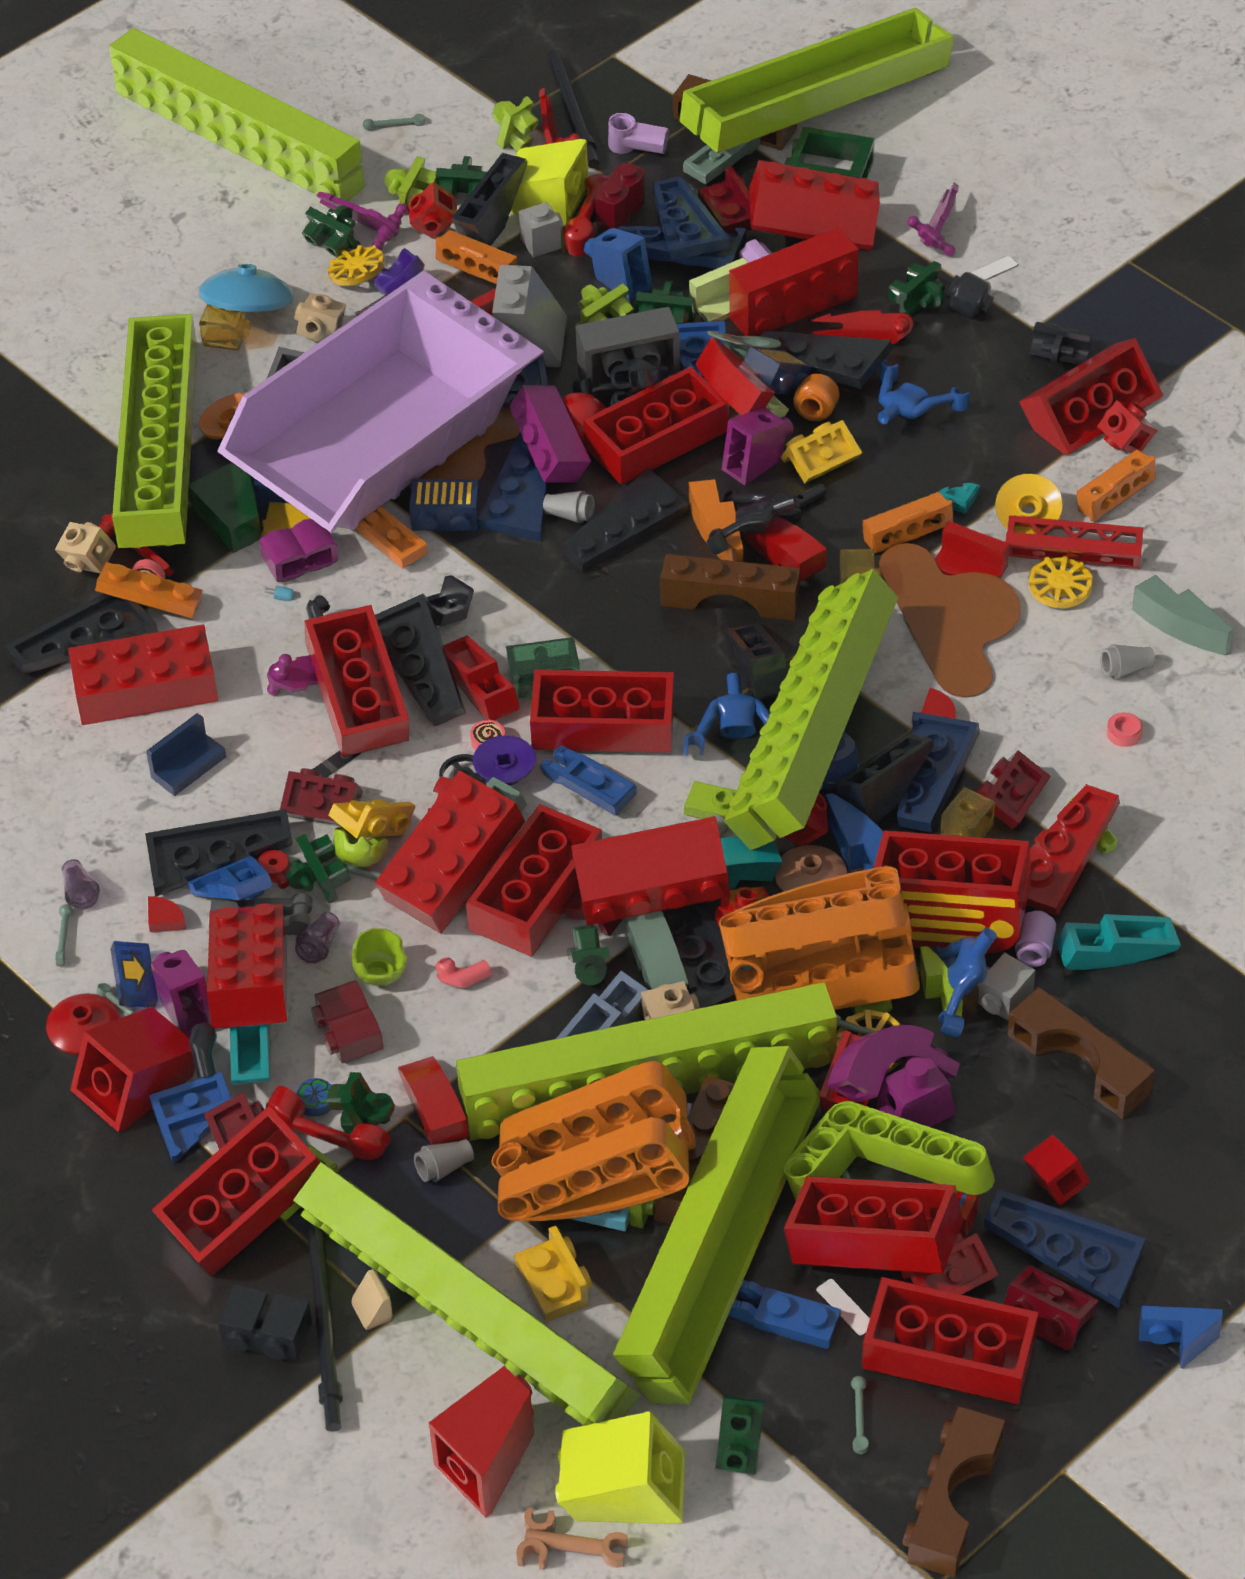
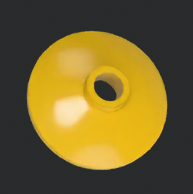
M1036 474L1018 475L1009 479L1000 488L995 502L996 514L1001 524L1007 530L1009 515L1059 520L1062 513V497L1058 488L1049 479ZM1031 506L1035 511L1027 514L1023 512V508ZM1015 526L1014 532L1035 534L1030 527Z

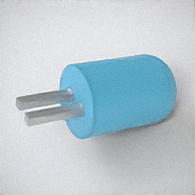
M277 585L275 589L265 587L267 590L274 591H264V593L273 594L274 599L283 601L294 599L295 593L293 589Z

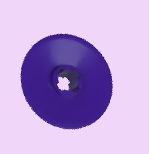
M508 735L497 736L484 741L478 746L473 755V766L482 778L490 781L492 777H495L509 786L525 778L532 771L536 762L535 751L528 742Z

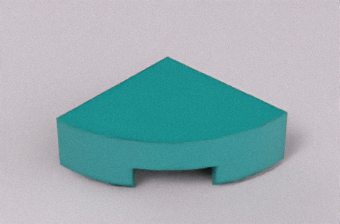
M963 483V486L951 489L945 487L939 493L947 501H952L954 511L966 514L980 494V485Z

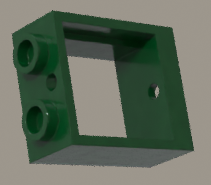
M803 127L800 137L794 138L791 151L792 157L786 158L785 165L868 179L874 163L875 138ZM806 154L853 161L850 170L803 162Z

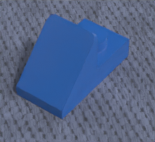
M1142 1306L1139 1323V1341H1151L1155 1344L1179 1343L1180 1368H1184L1219 1338L1223 1317L1222 1309Z

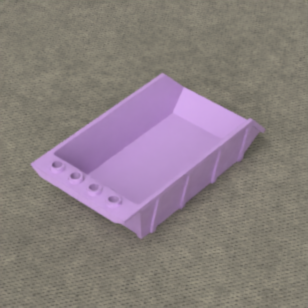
M423 270L244 394L217 452L329 532L333 533L337 527L352 531L358 527V523L375 511L379 506L391 498L394 500L400 496V492L412 483V479L420 478L436 465L441 466L449 455L475 436L483 435L487 427L495 422L516 376L522 372L524 367L544 354V351Z

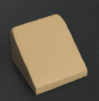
M371 1269L366 1273L351 1300L352 1306L366 1330L389 1322L393 1317L391 1298L377 1271Z

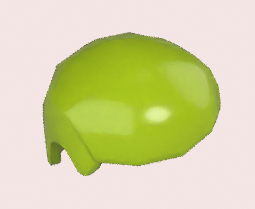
M336 827L333 830L335 854L346 865L353 867L373 866L385 857L389 849L387 838L373 837L368 840L361 836L356 839L343 827Z
M371 928L361 932L354 942L351 956L352 967L358 978L372 986H387L399 980L406 969L408 957L403 949L402 938L385 928Z

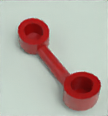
M594 174L585 179L584 186L587 197L578 217L568 220L563 229L564 248L570 255H586L584 252L586 242L590 238H595L594 226L590 218L595 209L596 191L603 183L610 180L611 177L608 175Z
M277 1086L265 1108L270 1106L291 1130H296L347 1149L351 1155L362 1160L372 1161L381 1157L391 1140L390 1135L376 1125L359 1124L353 1129L351 1134H347L304 1118L303 1115L306 1111L304 1103L296 1093L285 1086Z

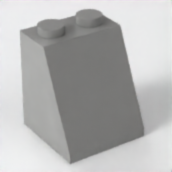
M500 265L492 316L544 351L545 367H561L568 320L566 313L532 266Z

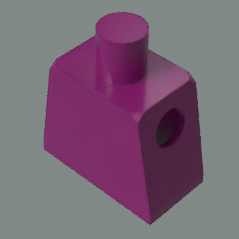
M759 408L729 419L722 470L745 486L780 461L783 454L785 437L793 433L791 421L787 417H778L766 408Z
M186 950L159 954L151 964L159 998L172 1023L190 1038L191 1030L196 1024L201 1022L211 1024L205 977ZM181 997L190 998L192 1000L191 1005L184 1009L183 1007L186 1005Z
M911 1058L907 1061L905 1068L887 1076L882 1082L876 1110L928 1127L955 1115L950 1084L931 1058Z

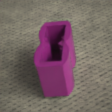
M313 519L302 520L290 529L273 530L259 539L261 556L277 582L296 579L307 571H318L338 561L337 543L330 532Z

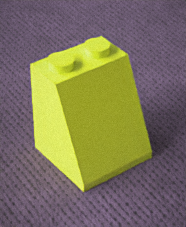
M577 139L520 148L515 156L526 158L528 164L510 213L519 215L521 210L548 202L552 210L560 214L565 226L568 220L572 218L585 195L584 182L588 177L587 140Z
M651 1411L562 1430V1445L558 1450L560 1476L559 1483H557L555 1488L557 1502L575 1521L683 1523L686 1451Z

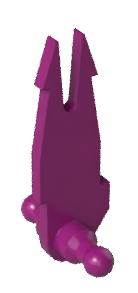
M955 182L950 190L946 189L929 224H923L916 216H911L907 220L908 226L918 231V236L921 238L920 241L927 247L931 245L934 249H941L948 257L955 254V247L948 244L940 232L958 193L959 185Z
M319 191L316 197L321 199L319 203L329 209L335 210L341 205H346L352 209L353 220L371 229L379 230L377 232L378 238L372 242L371 247L374 245L381 251L385 242L390 241L392 237H397L400 232L399 227L402 224L401 218L408 212V207L401 203L397 205L394 214H389L386 218L377 211L368 210L354 203L334 197L332 194Z
M282 654L279 657V661L269 667L267 673L269 681L267 692L272 696L278 695L280 688L294 693L306 691L307 686L318 684L309 655L296 657L292 661V657L289 654Z

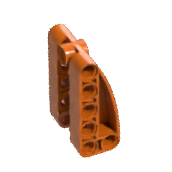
M883 866L796 887L728 913L719 920L730 970V981L734 988L736 1001L825 982L834 1010L907 997L916 993L920 988L917 963L911 939L913 935L907 904H904L898 871L894 867ZM742 966L754 967L753 969L748 971H743L739 969Z
M656 1061L644 1062L503 1119L500 1124L499 1149L496 1150L491 1161L492 1166L501 1176L498 1183L499 1214L510 1221L570 1219L624 1209L684 1189L689 1183L688 1151L696 1147V1140L687 1118V1096L668 1068Z

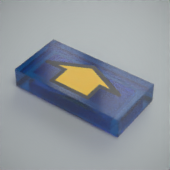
M113 941L110 951L119 1006L145 1008L152 1006L155 1008L158 1002V995L151 967L152 960L149 944Z

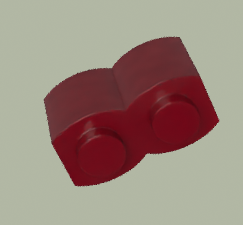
M627 162L622 163L614 169L610 180L603 183L597 189L595 194L597 227L609 230L612 228L618 229L619 226H626L629 223L630 215L642 208L645 203L644 168Z
M356 980L314 994L316 1006L311 1007V1013L317 1028L324 1027L326 1031L323 1037L330 1055L336 1054L340 1062L345 1063L384 1049L380 1027Z

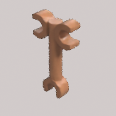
M528 1507L525 1511V1540L519 1544L516 1551L518 1566L524 1565V1559L528 1554L535 1553L539 1555V1569L544 1570L548 1564L547 1548L603 1556L605 1563L611 1567L619 1568L624 1566V1554L614 1553L611 1549L614 1547L627 1548L628 1537L626 1534L613 1532L604 1539L555 1533L553 1531L555 1530L556 1519L553 1510H549L548 1518L543 1523L534 1522L532 1507Z

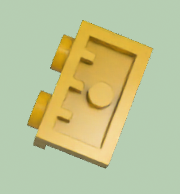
M841 420L833 425L830 422H826L818 426L813 431L814 434L805 438L803 435L794 437L787 442V448L782 454L781 459L784 463L791 460L803 482L808 483L859 458L862 451L844 421Z
M381 799L361 802L352 800L346 803H334L328 816L356 839L361 836L365 838L403 835L404 831L409 827L411 816L416 806L410 801L388 803Z
M557 1226L548 1228V1241L514 1254V1263L545 1322L588 1306V1289L592 1288V1282L584 1266L578 1267L574 1260L576 1253L568 1236L562 1237Z

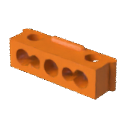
M452 230L447 231L441 237H436V260L497 284L498 277H494V275L499 274L500 265H517V256Z
M1135 450L1077 491L1078 511L1087 515L1090 521H1095L1156 479L1155 456H1148L1139 450Z
M939 492L865 519L862 521L864 541L870 547L871 553H878L897 544H904L944 528L948 521L953 522L952 501H947ZM931 520H939L940 522L935 524ZM886 539L888 542L882 543V540Z

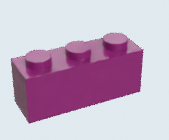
M523 385L509 405V408L544 483L577 482L591 460L556 386Z

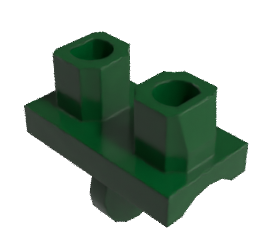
M464 156L462 164H452L451 169L437 168L435 176L437 185L457 197L458 193H468L469 196L487 172L483 171L482 166L472 165L471 156Z
M341 205L335 210L330 208L327 215L311 206L305 212L309 222L302 231V235L308 243L318 246L325 236L329 237L323 246L327 252L336 258L342 255L341 252L343 250L347 251L348 248L351 250L357 249V246L361 245L353 237V228L356 225V221L352 219V209L348 206Z
M933 261L927 267L915 263L907 272V284L897 279L890 284L889 299L899 304L900 313H907L911 316L921 306L926 307L928 305L931 308H938L944 303L945 296L943 291L945 286L938 277L939 270L941 269L940 263Z
M665 281L664 289L653 288L652 293L637 292V313L669 307L676 324L694 322V299L692 297H684V292L673 291V281Z
M305 834L295 838L307 862H301L297 859L291 863L292 868L287 874L289 885L294 889H304L305 892H310L314 889L313 883L317 880L329 903L338 899L334 889L351 880V877L341 858L324 867L322 866V863L336 857L335 847L328 834L309 842Z
M597 926L573 927L574 947L567 948L568 959L575 963L574 972L581 983L596 985L606 975L607 967L602 958H610L609 948L604 943L599 942Z
M350 1072L346 1084H332L326 1098V1103L331 1110H343L340 1121L345 1133H351L359 1124H372L376 1126L379 1123L386 1124L390 1121V1116L395 1109L391 1096L387 1093L372 1092L361 1072Z
M724 1395L715 1469L756 1474L765 1400L741 1399L731 1395Z

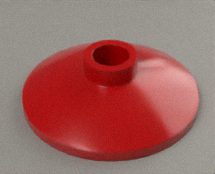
M92 993L76 994L62 1000L51 1010L46 1022L47 1035L57 1049L68 1054L79 1055L86 1030L119 1019L120 1015L114 1003L106 997Z

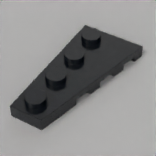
M424 593L375 614L391 664L434 726H438L465 714L466 710L433 612Z
M286 809L145 833L155 896L188 885L187 881L246 857L252 856L254 859H257L267 851L281 850L293 845Z

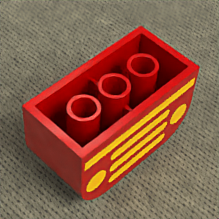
M883 831L874 868L889 866L897 869L904 904H907L913 935L911 939L914 948L926 946L930 949L934 946L945 948L963 938L974 937L977 939L985 928L992 929L997 935L986 953L1005 951L1017 942L1032 880L1029 841Z

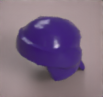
M404 248L389 269L383 268L380 273L370 280L374 281L375 287L379 288L381 294L387 296L422 272L425 264L418 255H414Z

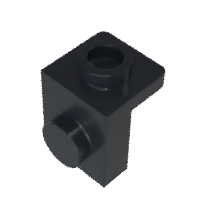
M452 575L445 576L440 593L427 597L436 624L440 627L466 619L474 593L472 587Z

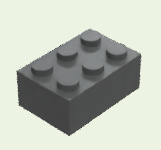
M669 307L575 325L578 375L580 380L591 378L592 386L611 383V371L613 368L631 359H643L655 367L665 365L669 369L668 377L680 372L679 330ZM614 392L595 394V395H593V396L596 397V396L611 394V393H614Z

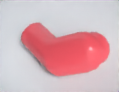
M446 957L440 959L435 966L438 971L436 976L443 984L459 988H468L492 976L490 966L486 960H482L464 969L455 967V961Z

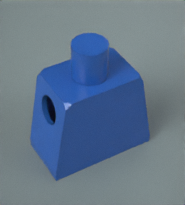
M612 228L596 238H590L586 242L584 252L592 257L595 277L611 290L624 283L629 289L626 299L631 302L636 298L637 292H646L653 287L644 237Z

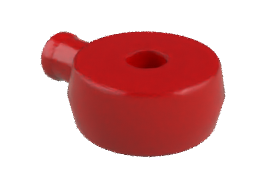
M270 850L263 853L259 857L258 863L267 871L272 883L277 882L280 889H286L289 886L286 877L291 868L288 856L279 850Z

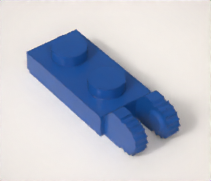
M560 745L553 753L558 763L545 759L540 764V770L551 781L555 783L560 782L561 785L614 816L637 795V786L584 754L581 753L579 755L563 745Z
M743 1280L737 1296L743 1300L759 1304L758 1309L748 1302L734 1300L728 1316L735 1320L738 1319L752 1324L753 1328L827 1349L830 1347L840 1321L841 1309L767 1287L764 1289L758 1283Z

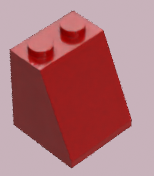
M152 1006L86 1030L70 1091L118 1133L124 1131L152 1109L149 1095L184 1084L193 1077L195 1065L189 1045L190 1038Z
M505 1366L428 1422L434 1465L485 1518L492 1514L534 1436V1411L531 1403L532 1389L521 1375L514 1376Z

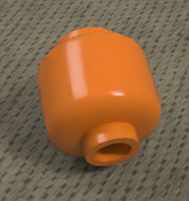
M823 374L807 376L798 386L793 398L797 413L809 421L819 422L828 418L838 403L839 388L829 376Z

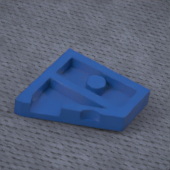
M252 856L187 881L193 896L241 900L243 898L245 900L255 899L263 895L265 889L273 886L267 871Z
M222 1072L149 1095L150 1103L172 1163L178 1162L211 1132L204 1113L231 1099Z

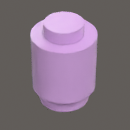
M1032 911L1024 914L1020 935L1015 943V952L1017 953L1018 960L1027 966H1041L1051 956L1056 922L1047 913Z

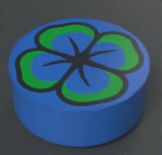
M312 1078L304 1081L298 1087L296 1094L305 1105L306 1111L304 1114L308 1116H321L331 1110L326 1103L331 1087L328 1081L321 1078Z

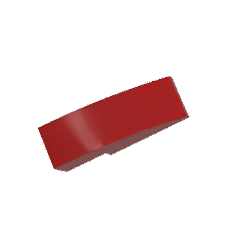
M711 337L695 363L714 390L740 415L759 408H766L775 394L772 389L758 379L759 374L715 337Z
M775 517L767 531L763 533L753 532L743 535L740 532V536L771 565L800 568V582L826 568L827 549L800 527L784 519Z
M466 635L444 645L455 681L470 702L487 720L495 721L520 710L515 686L499 672L497 661L474 640Z
M434 1056L399 1066V1075L420 1126L425 1129L430 1144L451 1143L468 1138L467 1118L447 1076Z

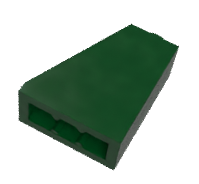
M232 462L189 484L192 510L233 553L252 545L262 538L251 477L247 472Z

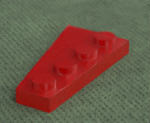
M1086 784L1059 812L1057 821L1047 831L1043 829L1034 839L1035 844L1030 848L1032 880L1027 906L1058 916L1120 804L1119 795Z

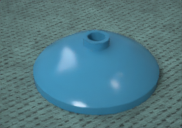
M239 264L238 268L223 270L207 278L199 286V298L205 303L222 309L242 312H263L281 309L293 302L294 295L293 290L286 282L268 271L257 269V266L253 264Z

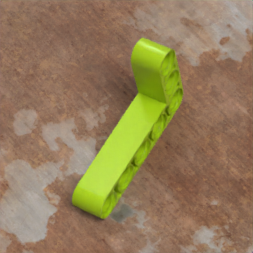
M850 1101L840 1102L831 1107L784 1164V1173L795 1201L807 1176L840 1178L856 1157L937 1184L956 1185L957 1191L970 1195L987 1192L995 1182L992 1167L983 1145Z

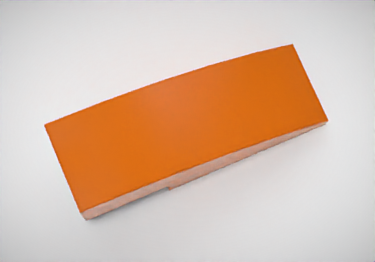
M715 479L689 482L690 510L701 536L707 542L712 530L717 528L723 529L736 522L733 501L720 503ZM737 531L726 537L729 544L728 549L720 554H716L721 560L743 562V546L740 531Z

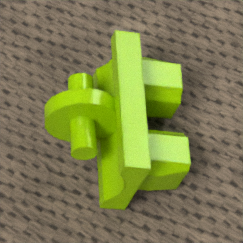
M528 96L523 98L522 103L517 107L510 101H501L494 106L492 112L493 119L501 125L497 144L502 149L511 145L518 152L520 148L531 147L534 138L529 133L535 130L539 120L531 113L533 101Z
M417 156L408 173L403 168L391 169L385 175L384 183L390 194L394 195L397 193L400 198L398 204L403 203L409 207L411 199L416 194L423 192L433 182L437 184L436 172L426 169L425 158Z
M624 283L610 292H607L604 287L599 289L593 285L584 287L581 291L582 300L578 302L579 307L582 309L580 312L581 321L576 325L608 319L609 315L615 318L633 314L635 309L626 299L629 289Z

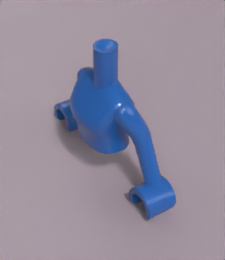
M884 360L880 365L879 379L883 382L879 394V403L885 409L877 417L882 424H887L897 415L914 420L930 408L950 402V407L956 411H964L969 408L970 393L959 394V388L952 387L951 393L929 397L924 389L911 383H904L897 390L891 391L893 382L898 380L899 365L888 366V360Z
M730 673L727 675L728 694L714 699L709 704L696 732H691L685 736L683 754L685 756L688 755V746L690 745L698 746L700 748V756L703 755L704 737L715 720L716 715L720 722V735L726 738H746L754 735L756 732L754 724L755 712L763 723L766 724L770 715L769 710L759 699L742 694L740 674Z
M985 928L977 939L967 937L957 940L945 948L939 946L932 948V951L947 966L949 983L954 989L946 1011H942L939 1015V1022L942 1024L941 1034L958 1038L962 1033L964 1018L957 1016L956 1011L964 994H969L977 984L984 982L987 977V965L984 954L997 937L996 933L990 928Z

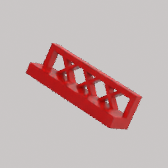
M1009 515L1005 542L1010 543L1009 557L1044 560L1046 557L1062 558L1063 556H1068V559L1077 562L1082 561L1084 564L1140 569L1144 527ZM1015 526L1030 527L1035 534L1014 532ZM1054 529L1063 530L1068 537L1050 536L1048 534ZM1088 532L1097 533L1102 540L1083 539L1081 537ZM1120 536L1136 537L1135 543L1115 542Z

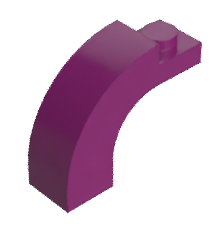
M897 1025L864 1035L847 1046L834 1064L827 1086L859 1103L878 1097L886 1071L892 1063L906 1066L907 1061L911 1058H931L946 1079L956 1077L960 1063L949 1058L947 1052L943 1049L930 1046L934 1036L933 1032L918 1026Z

